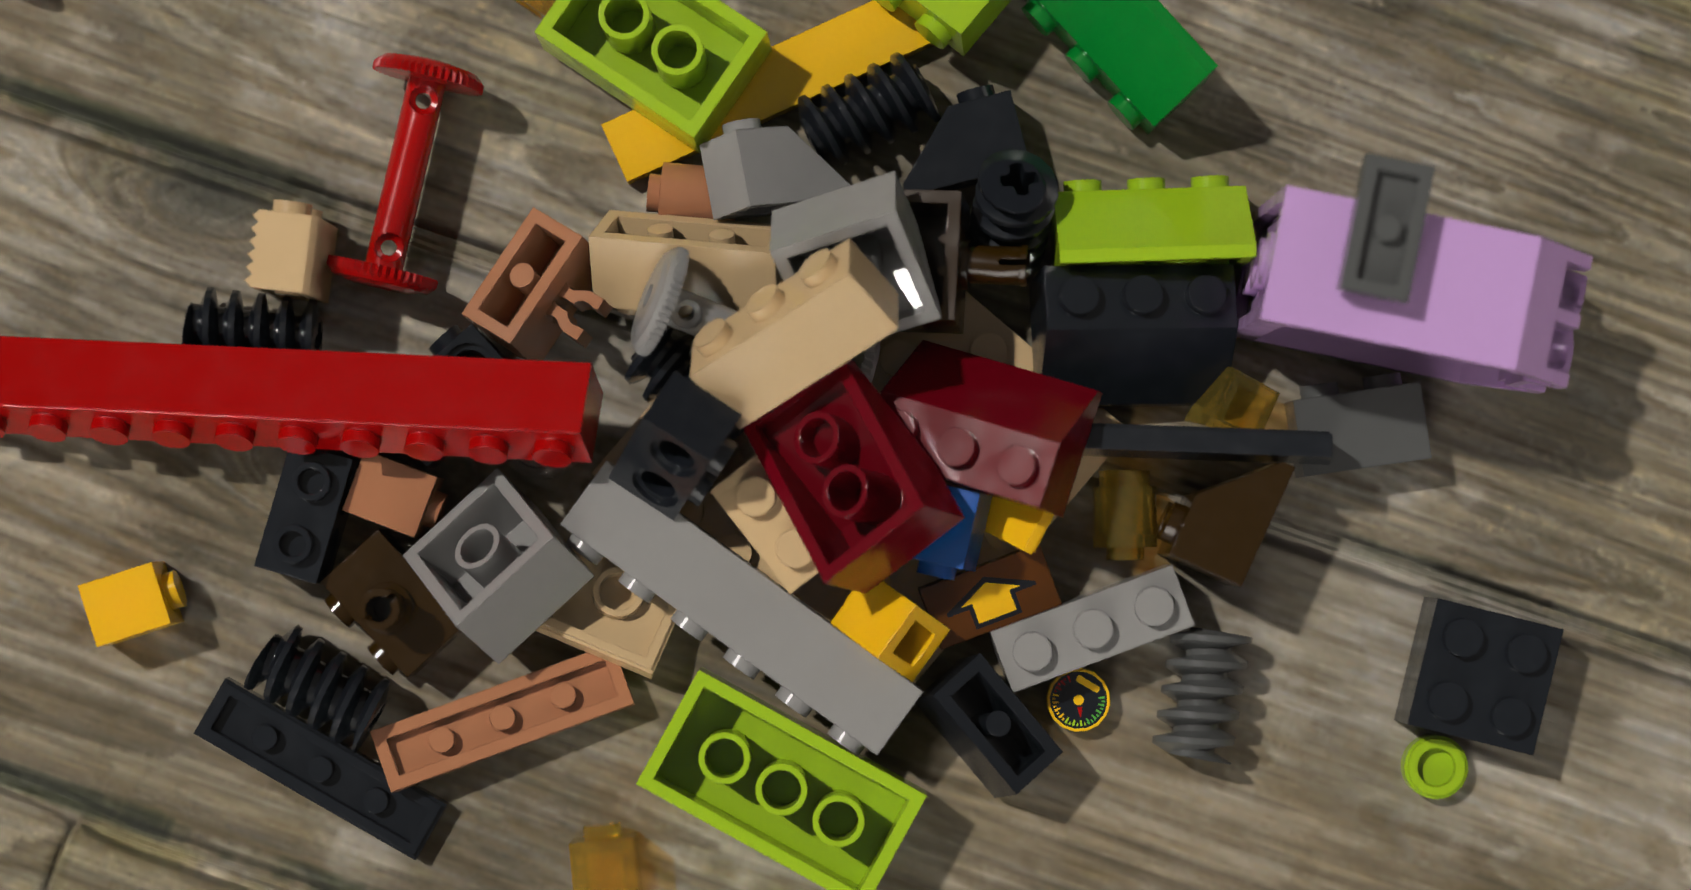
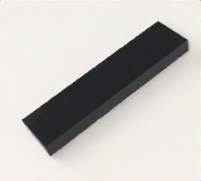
M1093 423L1083 456L1330 465L1333 434H1329V431Z
M230 677L224 679L193 733L414 860L419 857L449 802L419 785L392 793L381 763L360 751L352 754V747L344 742L335 744L330 741V734L321 729L312 730L308 727L306 720L299 716H289L286 714L285 708L276 703H268L264 700V696L253 690L245 689L243 684Z

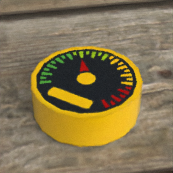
M1079 668L1055 677L1049 683L1046 692V707L1051 718L1062 728L1074 732L1088 731L1098 726L1106 717L1110 707V692L1104 680L1095 672Z

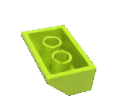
M1225 175L1190 178L1191 187L1165 188V178L1161 177L1128 179L1127 189L1102 190L1101 180L1096 179L1063 182L1064 191L1058 192L1055 212L1051 220V266L1234 264V268H1241L1257 257L1256 239L1246 186H1229V176Z

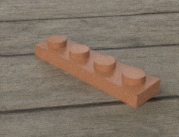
M584 653L372 730L370 734L390 791L395 793L635 705L621 666L590 653Z

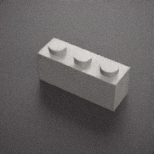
M1163 564L1061 602L1062 604L992 630L988 632L1007 686L1014 693L1195 626L1173 565Z

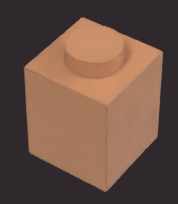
M378 454L372 458L361 459L342 511L413 538H422L426 527L431 529L442 519L449 494L441 492L445 478Z

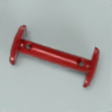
M384 53L374 59L373 69L384 75L407 81L366 260L361 261L328 255L326 263L332 273L343 276L349 281L402 294L428 295L437 289L439 281L404 271L403 268L444 94L448 91L463 95L481 96L484 86L477 75L445 62L415 55ZM418 95H426L429 98L430 105L428 108L421 109L416 105L415 100ZM384 241H391L395 244L396 250L393 255L387 256L382 252L381 245Z

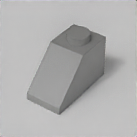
M747 118L722 125L723 135L699 145L713 220L771 216L772 210L850 185L789 126L762 127L759 118Z

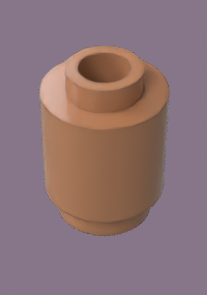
M663 162L661 175H649L647 212H655L658 215L713 219L703 165Z

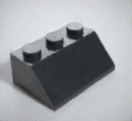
M1234 264L1043 266L1030 281L1029 297L1033 372L1102 392L1098 407L1217 406L1226 403L1238 330Z

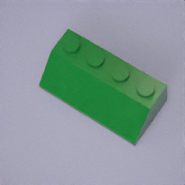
M1025 0L1027 3L1021 8L1025 16L1044 36H1048L1053 31L1070 49L1064 56L1082 79L1091 83L1096 78L1113 96L1107 102L1108 106L1119 120L1131 130H1134L1139 125L1147 134L1151 133L1194 94L1218 67L1215 61L1159 0Z

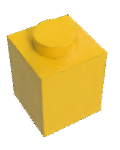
M165 561L149 562L78 585L97 647L117 644L184 622L180 608L187 606L185 590L178 573L175 570L168 572Z
M884 581L867 594L852 591L830 622L877 659L911 682L915 680L950 631L948 627Z

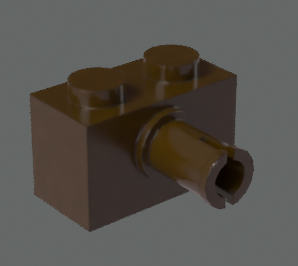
M903 189L919 227L941 309V319L900 332L963 334L966 290H970L971 284L1020 285V287H1028L1030 273L1026 272V267H1030L1029 245H1022L1021 247L972 245V241L969 239L970 206L962 191Z
M377 530L321 581L324 587L331 593L324 601L346 626L351 628L357 622L374 640L367 648L385 670L392 675L401 670L406 677L416 675L462 631L455 626L403 557L406 550L387 530Z

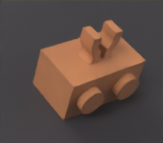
M533 207L461 314L490 339L522 359L543 361L562 331L584 348L592 340V337L584 329L577 326V320L573 317L577 309L582 312L595 310L606 318L613 307L605 299L590 291L592 288L589 242L580 234Z

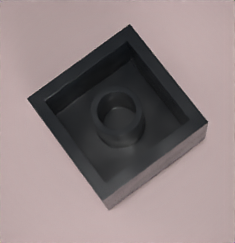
M1424 597L1394 720L1534 755L1564 629L1440 598Z

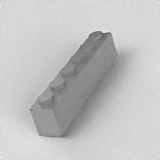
M606 461L560 524L572 533L566 544L595 565H598L603 556L624 571L618 581L647 603H650L654 596L658 595L677 610L670 619L696 639L702 641L707 633H710L729 648L723 655V658L748 677L755 679L761 670L781 685L775 696L797 713L806 718L814 709L831 721L833 726L828 731V734L857 756L860 755L865 747L878 755L923 693L922 688L877 659L833 626L829 620L792 593L789 594L785 588L679 512L673 521L610 480L608 477L615 465L612 462Z

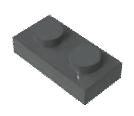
M1366 153L1363 156L1336 287L1337 291L1400 304L1408 302L1435 171L1434 166Z

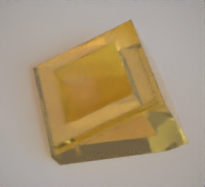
M1228 366L1190 408L1184 421L1194 427L1264 429L1280 393L1239 370Z

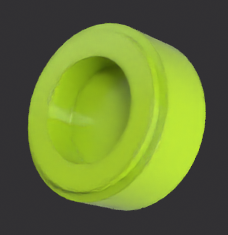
M1426 734L1414 739L1404 750L1401 758V773L1405 783L1415 793L1430 799H1443L1455 794L1463 786L1468 774V761L1463 749L1454 740L1438 734Z

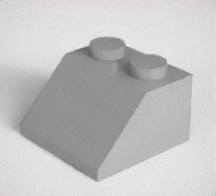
M896 171L772 210L770 253L783 281L797 273L802 264L817 251L822 249L832 250L850 238L898 292L899 328L891 334L941 319V309L919 227Z

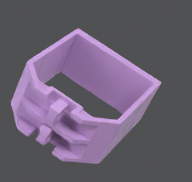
M1286 185L1252 212L1251 217L1256 239L1257 257L1241 267L1236 291L1238 320L1236 338L1466 385L1536 394L1545 393L1546 387L1556 389L1567 388L1574 351L1573 330L1579 329L1581 315L1579 313L1582 309L1587 284V276L1574 271L1585 272L1591 270L1593 256L1541 236L1426 213L1409 300L1405 304L1336 290L1354 198Z

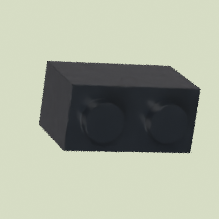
M981 653L958 660L931 684L915 702L994 798L1017 795L1063 753Z

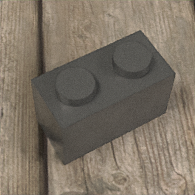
M1401 372L1362 378L1364 390L1339 393L1338 382L1299 387L1301 399L1284 403L1288 430L1329 431V434H1333L1330 465L1293 464L1296 467L1294 470L1295 478L1432 458L1421 382L1402 384Z

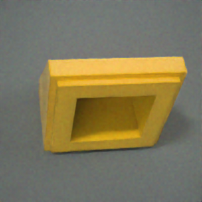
M992 496L985 532L1032 555L1033 552L1035 553L1054 515Z

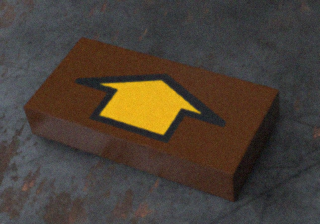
M1040 544L1032 555L1018 549L977 565L976 572L967 570L957 572L954 581L941 578L918 587L926 612L950 629L939 645L941 650L1062 604Z

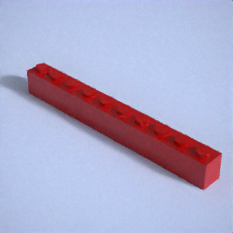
M0 336V438H3L5 434L31 435L47 442H62L66 437L93 438L98 442L108 445H124L128 440L155 441L169 448H186L190 443L217 444L224 449L238 452L249 451L253 446L279 447L286 452L298 455L312 454L316 449L340 450L360 458H372L377 456L379 452L400 453L422 461H436L443 456L471 457L473 460L485 464H501L507 459L535 460L544 466L561 468L569 466L571 462L592 463L603 391L593 365L586 362Z

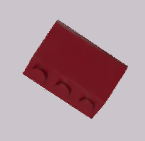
M922 340L882 389L880 395L935 463L944 481L1063 517L1102 392Z

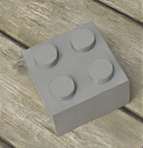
M498 468L403 554V557L455 626L498 664L594 577L593 573L574 550L566 544L565 539L541 510Z

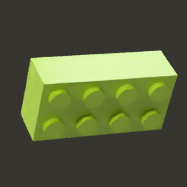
M701 667L695 675L636 785L827 890H876L927 797L925 789L862 754L857 756L833 738L704 667Z

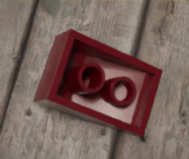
M852 359L743 428L824 584L867 594L965 518L935 463Z

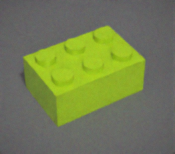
M556 0L534 31L546 52L698 153H701L699 145L711 139L772 50L766 30L720 0Z

